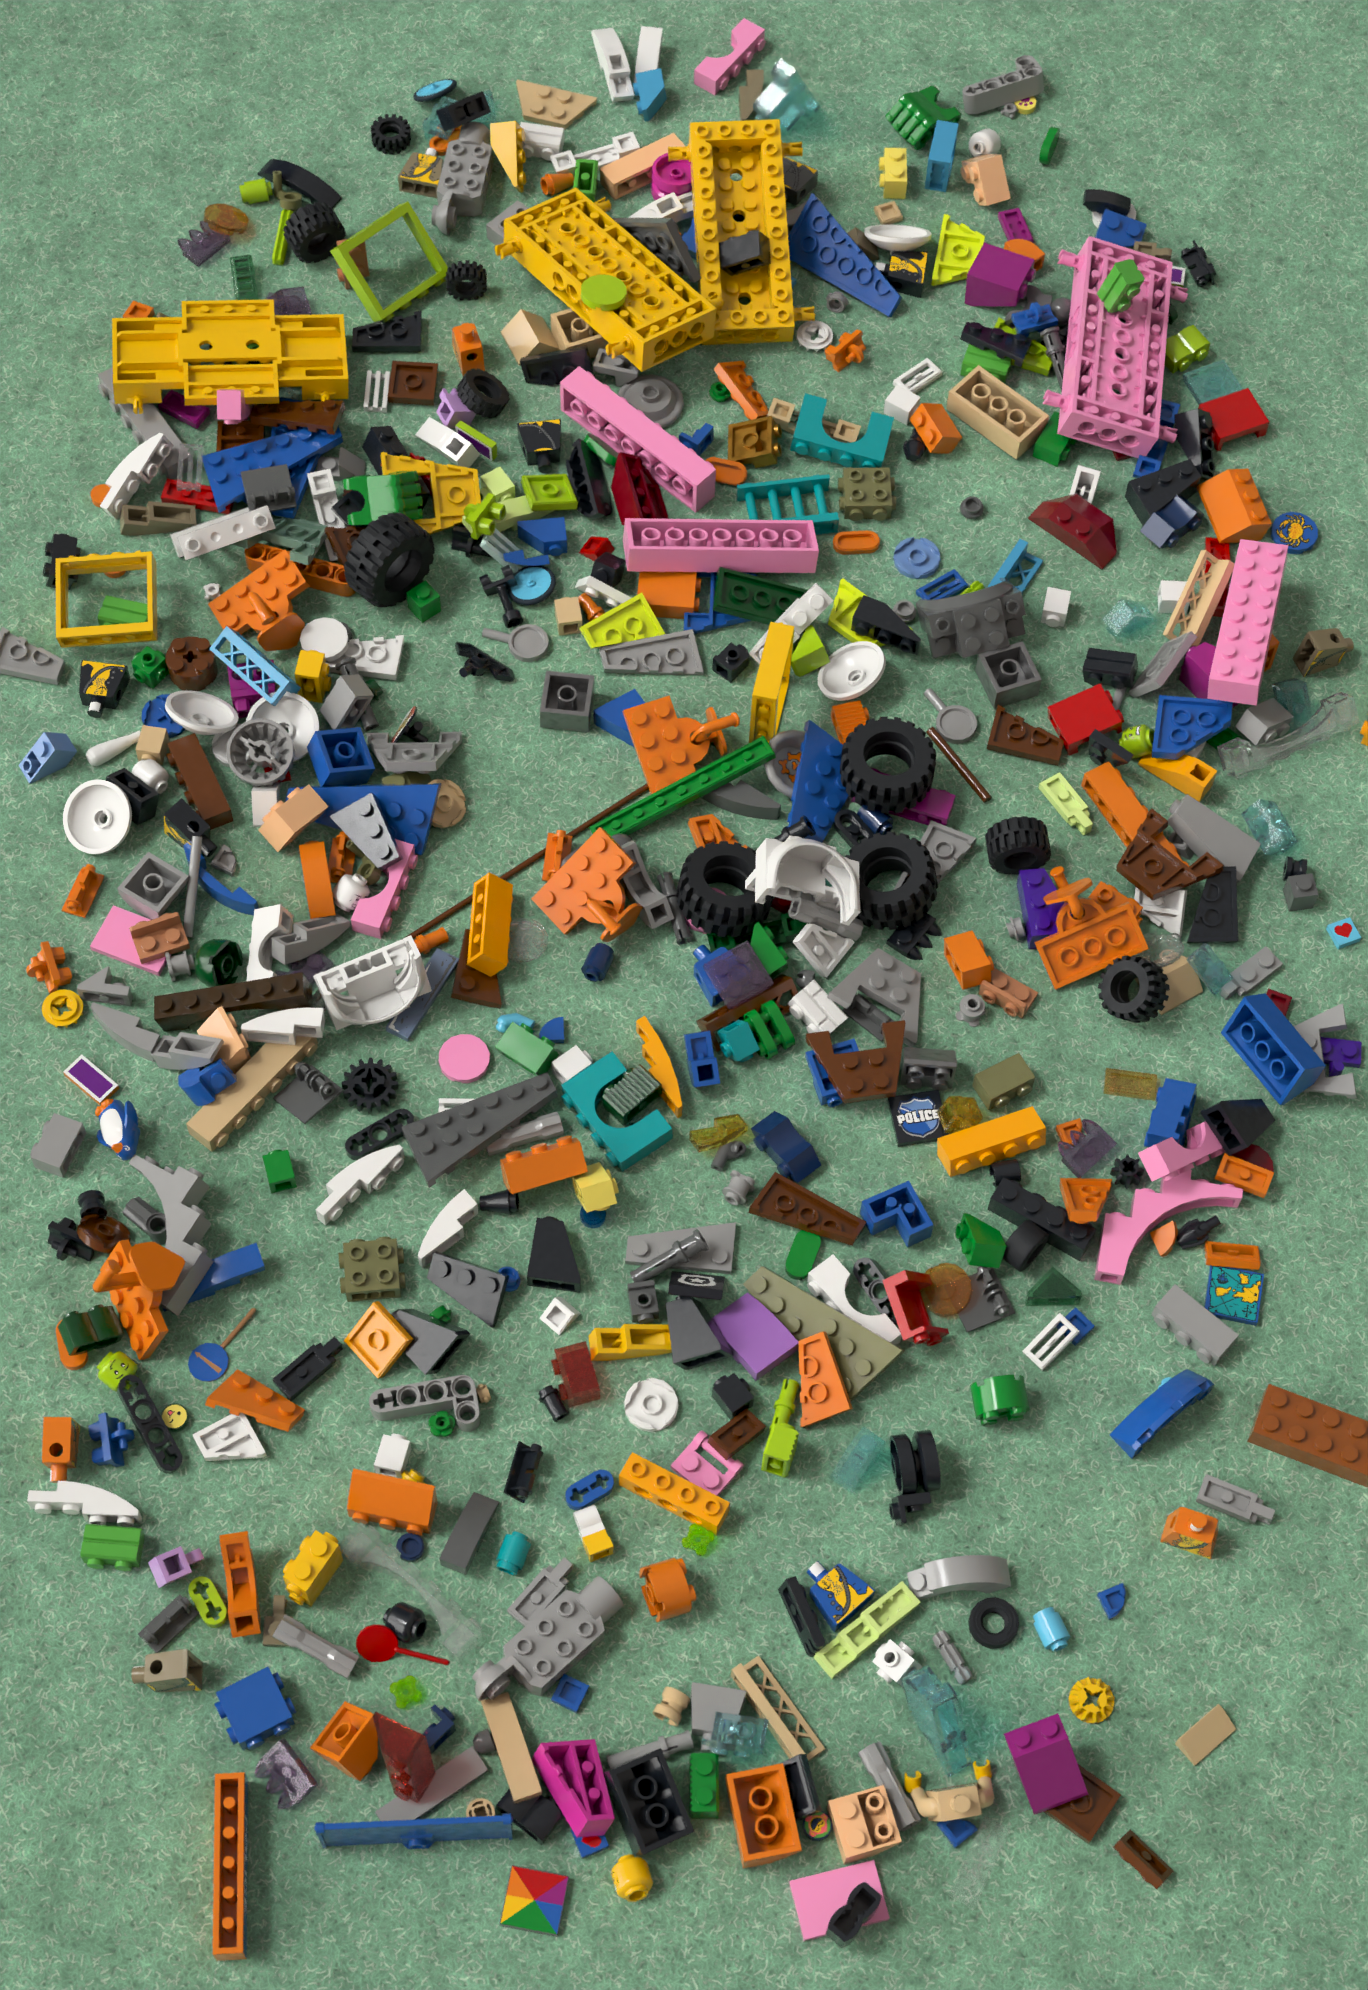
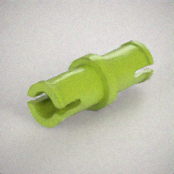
M787 1379L783 1380L779 1399L775 1401L773 1406L775 1413L769 1428L770 1431L773 1424L789 1423L790 1416L796 1408L794 1401L800 1386L797 1381L789 1379V1382Z

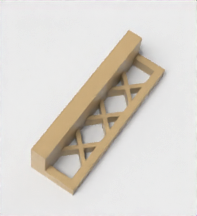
M1201 550L1163 632L1165 637L1169 640L1176 638L1177 636L1173 634V630L1176 624L1180 623L1181 631L1179 636L1192 631L1197 638L1191 647L1199 646L1233 572L1235 564L1232 561L1218 560L1207 550ZM1206 560L1212 563L1208 573H1204L1203 567ZM1196 581H1199L1200 583V590L1198 594H1195L1194 592V585ZM1189 602L1191 610L1185 616L1184 607Z
M759 1655L744 1666L740 1663L731 1670L732 1679L740 1690L746 1691L745 1697L789 1759L799 1754H805L797 1743L798 1737L809 1738L816 1747L807 1754L808 1762L825 1750L822 1743ZM756 1665L764 1674L762 1685L756 1684L747 1672ZM766 1678L768 1679V1681L770 1682V1684H771L772 1686H767V1685H765V1684H766ZM764 1690L778 1693L780 1696L779 1708L770 1705L764 1696ZM783 1702L789 1710L782 1709ZM781 1713L795 1717L797 1720L796 1731L788 1730L780 1719ZM800 1726L803 1728L805 1733L799 1732Z

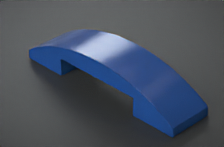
M1162 399L1161 426L1174 427V415L1178 414L1180 404ZM1158 438L1146 457L1139 455L1133 477L1139 478L1160 470L1168 441Z
M185 843L183 846L189 865L191 845ZM201 854L198 884L216 901L232 910L254 915V910L259 909L258 902L241 887L232 893L206 871L205 857Z

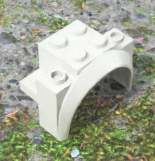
M789 836L785 842L766 838L756 850V868L745 880V889L755 892L756 903L764 904L766 895L790 901L795 897H802L832 911L838 912L840 910V924L848 926L861 912L859 862L843 857L836 851V847L811 839ZM825 878L830 882L831 887L825 886Z
M411 935L313 976L336 1031L351 1024L364 1027L368 1024L391 1019L409 1008L410 1004L417 997L432 991L421 954ZM400 968H403L402 971H401V972L399 973V975L397 976L396 970H398V969H400ZM345 991H346V993H347V995H342V994H340V993L345 992Z

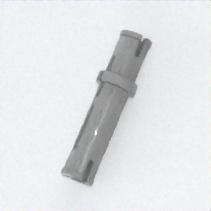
M686 1730V1732L666 1738L660 1736L657 1741L607 1755L609 1768L611 1769L659 1748L662 1749L665 1759H669L671 1754L690 1748L693 1749L694 1745L690 1732Z

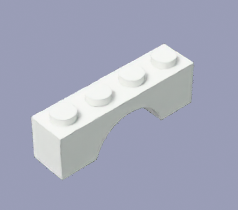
M281 904L254 910L251 943L249 944L250 954L247 966V981L278 976L272 971V937L292 933L294 915Z
M831 1255L808 1272L807 1287L815 1297L820 1296L826 1304L862 1324V1326L882 1336L895 1346L900 1343L902 1337L900 1330L885 1313L874 1316L865 1315L856 1311L849 1304L845 1295V1289L849 1283L850 1273L834 1255Z

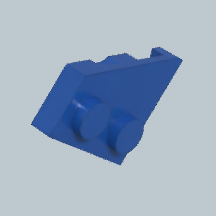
M1105 209L1095 238L1100 240L1111 238V243L1127 248L1134 247L1135 241L1142 240L1147 224Z

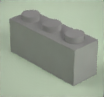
M1176 1284L1156 1304L1152 1312L1154 1321L1158 1326L1163 1329L1168 1328L1175 1334V1338L1179 1343L1184 1346L1189 1345L1196 1351V1355L1200 1360L1205 1363L1210 1362L1214 1366L1230 1350L1239 1336Z

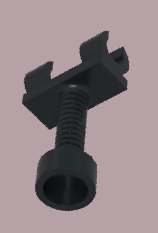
M506 565L501 568L505 578L492 583L488 574L480 576L479 579L487 596L498 593L505 614L502 616L506 628L521 625L523 618L520 611L513 608L507 589L518 584L510 565Z

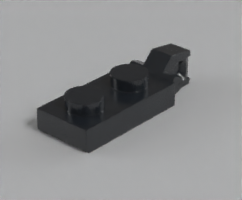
M335 1337L324 1346L321 1343L316 1346L313 1344L272 1380L273 1383L290 1401L294 1400L336 1362L334 1357L343 1350L342 1344Z

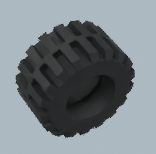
M315 202L312 205L311 203L307 204L305 207L299 208L297 212L290 215L291 218L287 219L286 226L283 229L285 232L284 237L295 256L301 262L305 261L306 263H316L332 256L330 250L337 246V241L344 240L346 236L345 228L332 207L326 203L320 204V202Z
M1022 816L1004 819L1001 822L995 823L985 834L989 865L998 873L1017 875L1020 870L1039 869V867L1046 865V862L1051 858L1047 826L1043 821L1037 820V818Z
M1128 955L1122 956V959L1116 958L1113 960L1114 965L1108 964L1106 967L1107 972H1102L1100 977L1103 978V981L1098 985V989H1101V993L1098 995L1099 999L1104 1000L1101 1005L1104 1009H1108L1107 1012L1110 1015L1134 1023H1140L1141 1021H1150V1017H1157L1158 1010L1163 1011L1165 1007L1163 1002L1164 1000L1168 1001L1169 998L1166 995V991L1170 990L1169 984L1165 983L1168 977L1162 973L1164 970L1160 966H1157L1152 961ZM1138 977L1140 984L1139 992L1130 1001L1128 989L1131 982Z

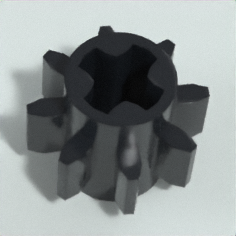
M1128 1154L1122 1160L1115 1159V1167L1110 1171V1175L1116 1176L1115 1185L1120 1183L1125 1185L1126 1189L1132 1183L1137 1186L1139 1185L1140 1176H1143L1144 1169L1139 1168L1138 1163L1140 1159L1129 1158Z

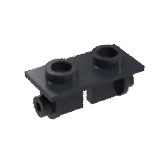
M1193 240V248L1183 249L1181 251V258L1190 271L1196 285L1204 287L1208 281L1215 285L1214 276L1216 271L1212 263H1207L1205 260L1207 256L1203 247H1198L1195 240Z
M518 1441L503 1493L521 1503H525L528 1496L532 1495V1487L536 1476L533 1472L538 1469L540 1458L543 1456L542 1446L532 1444L529 1447Z

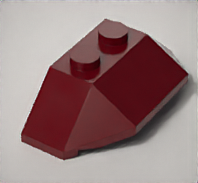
M620 452L616 461L611 490L621 524L625 525V518L669 519L659 485L650 471L642 465L643 461L636 455Z
M1078 494L1043 501L1028 517L1030 521L1101 570L1117 555L1113 518Z

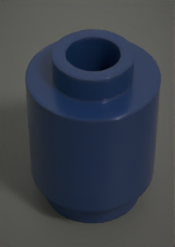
M866 805L860 807L857 815L870 828L873 834L887 835V832H891L893 829V819L887 813H881L882 810L875 809V812L868 810Z
M597 943L590 949L581 968L586 979L592 982L605 979L614 960V951L610 946Z

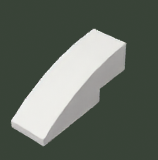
M641 26L635 74L659 69L663 28ZM636 75L634 76V83L637 82Z
M295 1008L272 1012L242 1024L241 1031L246 1041L295 1045L297 1036L323 1038L325 1025L324 1009Z
M465 1189L444 1207L430 1226L418 1253L419 1265L422 1268L432 1261L434 1252L443 1253L464 1237L463 1225L478 1214L477 1203Z

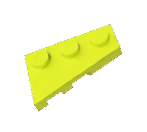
M642 592L579 628L591 649L665 634Z

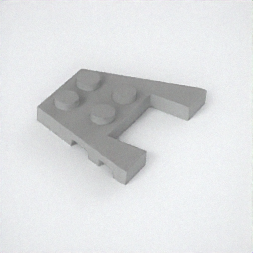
M440 732L439 742L389 743V733H366L367 744L386 771H392L396 774H402L407 771H417L418 773L436 771L462 743V732Z
M877 948L828 994L827 998L847 1009L851 1005L857 990L901 1015L899 1021L905 1020L906 1023L903 1043L909 1047H913L916 1044L921 973Z
M1339 1004L1293 1026L1323 1062L1320 1034L1347 1029L1343 1004ZM1325 1068L1315 1083L1303 1091L1305 1093L1312 1091L1324 1093L1327 1096L1341 1095L1349 1099H1357L1353 1073L1326 1077Z

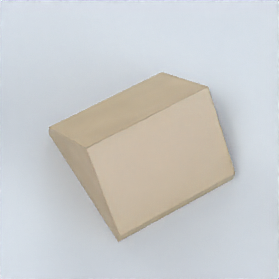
M521 309L501 331L519 366L521 365L520 359L522 357L560 351L543 317Z
M1172 953L1156 962V965L1164 970L1162 973L1167 975L1168 980L1165 983L1169 984L1170 990L1166 991V995L1169 998L1168 1001L1164 1000L1163 1002L1165 1006L1163 1011L1158 1010L1161 1015L1203 992L1192 959ZM1137 977V978H1135V981H1136V982L1138 983V985L1140 986V984H1139V979H1138V977Z

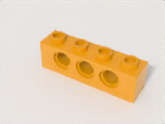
M633 1452L619 1474V1486L714 1535L718 1534L729 1513L730 1502Z

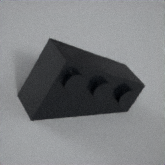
M1191 459L1128 481L1125 498L1142 526H1144L1154 512L1165 508L1176 496L1185 497L1186 499L1193 496L1197 492L1201 475Z

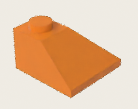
M344 1701L310 1749L347 1776L361 1781L370 1772L372 1765L378 1758V1717Z

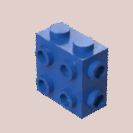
M268 1666L216 1692L219 1702L215 1703L221 1719L228 1718L231 1727L226 1729L233 1745L239 1742L242 1750L258 1748L265 1742L264 1739L272 1735L276 1737L281 1736L291 1729L290 1726L295 1724L292 1715L297 1712L290 1697L283 1698L280 1690L285 1687L278 1672L272 1674Z

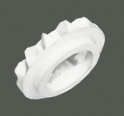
M816 320L807 321L797 330V340L800 346L806 347L807 351L814 349L817 353L819 349L825 350L832 343L833 332L824 322ZM818 332V338L811 340V336Z

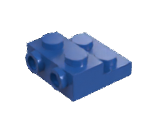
M855 1038L832 1045L834 1054L859 1051ZM813 1050L806 1052L805 1058L813 1076V1085L821 1106L828 1104L829 1107L840 1105L843 1101L830 1082L826 1070L816 1059V1054Z

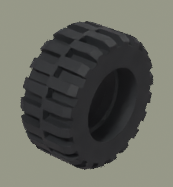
M388 513L387 515L379 516L378 520L371 521L366 529H362L359 537L356 540L354 539L351 544L352 548L348 551L346 555L347 561L344 563V574L348 585L369 603L377 607H392L397 602L401 603L406 600V592L422 583L425 575H428L430 564L434 560L433 554H435L433 539L426 530L405 514Z
M888 716L880 717L876 721L874 718L867 720L865 725L859 724L855 727L854 732L849 733L846 743L843 744L840 764L842 786L846 788V793L849 797H855V802L860 806H868V810L875 812V809L882 810L881 813L888 814L889 811H895V813L903 812L905 807L911 809L916 806L917 802H922L932 787L936 767V750L933 748V742L929 737L925 738L926 732L920 727L916 729L914 723L907 721V723L901 721L902 718L894 717V719H888ZM878 755H893L902 759L909 766V769L898 775H883L871 769L866 762Z
M887 832V835L877 833L873 834V838L868 839L866 837L862 839L860 845H854L849 850L850 855H845L846 858L859 862L861 912L856 918L862 920L863 925L868 927L874 925V928L883 930L884 927H889V930H895L897 926L903 925L906 927L911 925V921H918L923 917L924 911L927 913L931 909L932 902L936 900L938 880L929 850L926 846L921 845V842L916 838L910 840L909 835L900 833V835H896L895 832ZM886 871H905L910 875L902 886L891 891L881 892L867 887L875 876Z
M720 841L719 844H715V842L705 845V848L700 846L687 856L682 866L676 896L678 898V906L683 910L682 914L687 920H692V925L696 928H703L705 933H716L719 937H725V935L738 937L740 933L745 935L753 932L754 925L757 922L760 925L763 924V921L769 915L774 896L766 895L765 903L760 904L755 902V892L745 889V880L756 868L754 849L750 847L744 848L741 846L742 844L736 842L728 844V841ZM716 882L728 883L740 889L744 894L738 896L724 895L713 890L708 884Z

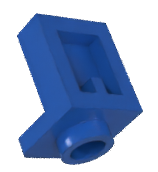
M705 423L701 429H697L692 437L682 432L679 435V441L687 448L693 449L700 457L714 439V427Z

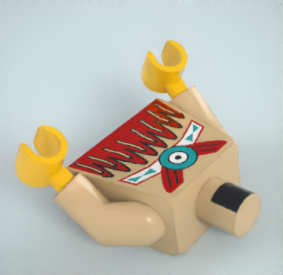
M986 1759L987 1764L985 1766L979 1767L976 1761L973 1762L975 1778L978 1780L975 1783L924 1791L921 1788L922 1775L919 1771H915V1778L907 1776V1773L904 1774L905 1791L911 1793L919 1814L923 1817H928V1821L942 1822L982 1815V1809L991 1806L994 1801L991 1780L992 1770L988 1759Z

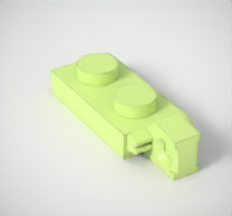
M1057 773L1039 783L1040 791L1066 823L1071 827L1075 825L1083 836L1092 831L1093 823L1088 818L1090 817L1088 806L1061 773Z

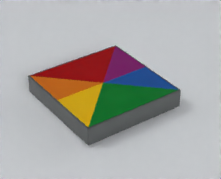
M512 1865L500 1926L558 1937L569 1876Z

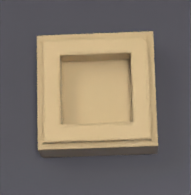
M895 201L874 206V212L881 225L903 221V215Z

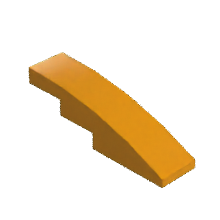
M643 1016L636 1021V1032L645 1042L642 1045V1056L651 1066L648 1072L662 1084V1094L660 1096L676 1117L679 1118L682 1116V1101L674 1069L659 1036L647 1018Z

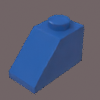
M564 517L517 521L518 538L543 555L559 556L562 553H567Z

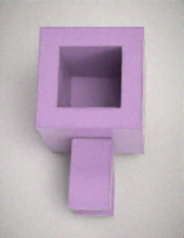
M443 388L439 395L442 401L436 411L443 425L448 428H455V425L461 420L470 426L476 414L461 402L455 388L452 389L450 394Z
M180 1546L156 1556L148 1564L158 1588H161L186 1577L192 1572L190 1565L201 1561L204 1557L200 1548L184 1554Z

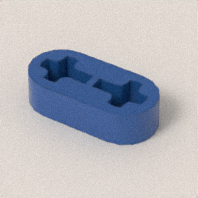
M597 1470L572 1484L567 1489L565 1495L569 1508L578 1511L609 1495L614 1488L612 1474L606 1470ZM600 1477L602 1480H608L606 1482L607 1488L603 1489L601 1486H598L593 1490L591 1489L597 1484V1478ZM577 1491L578 1494H582L588 1491V1493L582 1496L583 1502L581 1503L577 1500H571L573 1492Z

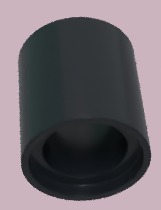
M1017 1159L989 1165L990 1176L993 1175L995 1180L993 1183L994 1187L999 1185L1003 1177L1008 1180L1021 1182V1171Z

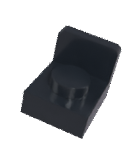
M930 1492L899 1495L892 1498V1503L889 1504V1513L891 1520H895L896 1526L907 1523L905 1508H907V1513L924 1511L923 1506L931 1503Z

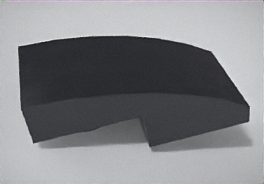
M1086 189L1083 196V205L1090 211H1096L1100 214H1103L1104 210L1108 208L1110 211L1127 216L1130 212L1131 199L1111 191Z

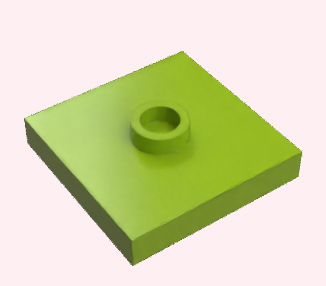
M567 474L525 475L521 477V484L531 511L577 509L578 502Z

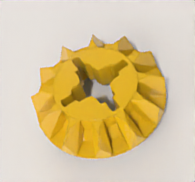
M65 989L57 990L49 994L44 1000L42 1014L47 1023L54 1025L56 1028L58 1026L67 1028L72 1023L77 1024L78 1018L83 1015L84 1005L77 993ZM67 1002V1008L71 1011H64L63 1014L59 1016V1010L56 1008H62L63 1005Z
M1087 1677L1077 1681L1069 1693V1705L1073 1714L1086 1723L1102 1722L1110 1716L1114 1709L1115 1697L1110 1686L1102 1682L1101 1679ZM1086 1692L1091 1696L1101 1693L1096 1701L1098 1707L1093 1703L1083 1706L1088 1698Z

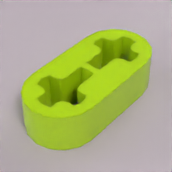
M203 1576L193 1579L189 1584L188 1591L202 1620L211 1628L221 1627L226 1622L228 1613L213 1582ZM200 1584L203 1587L209 1586L206 1589L209 1598L205 1601L200 1593L194 1594L198 1591L197 1586ZM212 1604L216 1611L222 1610L219 1613L220 1618L218 1620H214L213 1617L207 1618L210 1615L208 1605Z

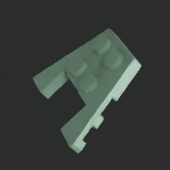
M282 517L273 520L275 529L231 544L249 549L256 543L264 540L271 542L274 546L292 548L290 551V561L309 565L327 537L324 529L328 526L297 517L294 519Z

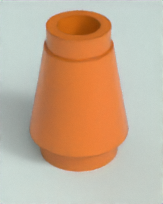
M546 174L540 180L542 192L545 195L550 194V196H553L574 185L573 174Z

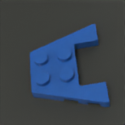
M697 572V577L711 578L709 613L684 612V631L693 629L694 634L751 621L713 611L717 572ZM742 572L749 575L757 576L756 574L750 572Z

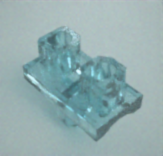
M1207 943L1200 946L1186 959L1212 994L1216 995L1226 983L1233 979L1224 962L1220 961Z

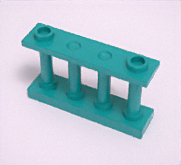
M829 474L737 485V502L746 501L749 520H759L755 500L768 498L773 520H813L816 535L838 532V512L828 513L824 491H829ZM815 493L819 514L805 515L801 494ZM791 495L796 517L782 518L778 497Z

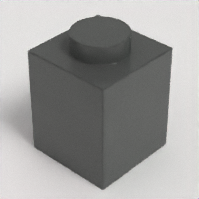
M1312 873L1288 876L1283 888L1289 912L1312 909L1319 895Z

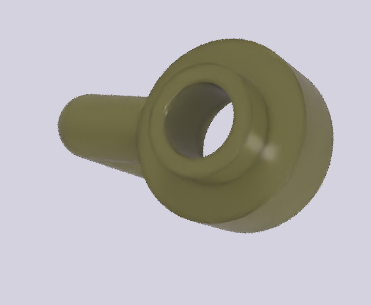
M273 171L274 196L280 199V207L292 210L293 212L297 211L298 208L302 207V195L296 192L285 193L282 191V172Z
M351 839L348 840L345 847L362 859V864L358 868L357 874L367 880V886L377 883L381 877V870L370 861Z

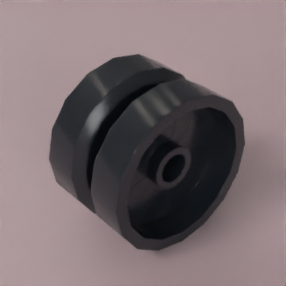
M922 1430L914 1432L912 1443L905 1433L891 1435V1465L899 1494H915L918 1482L925 1492L940 1490L939 1459L931 1431Z

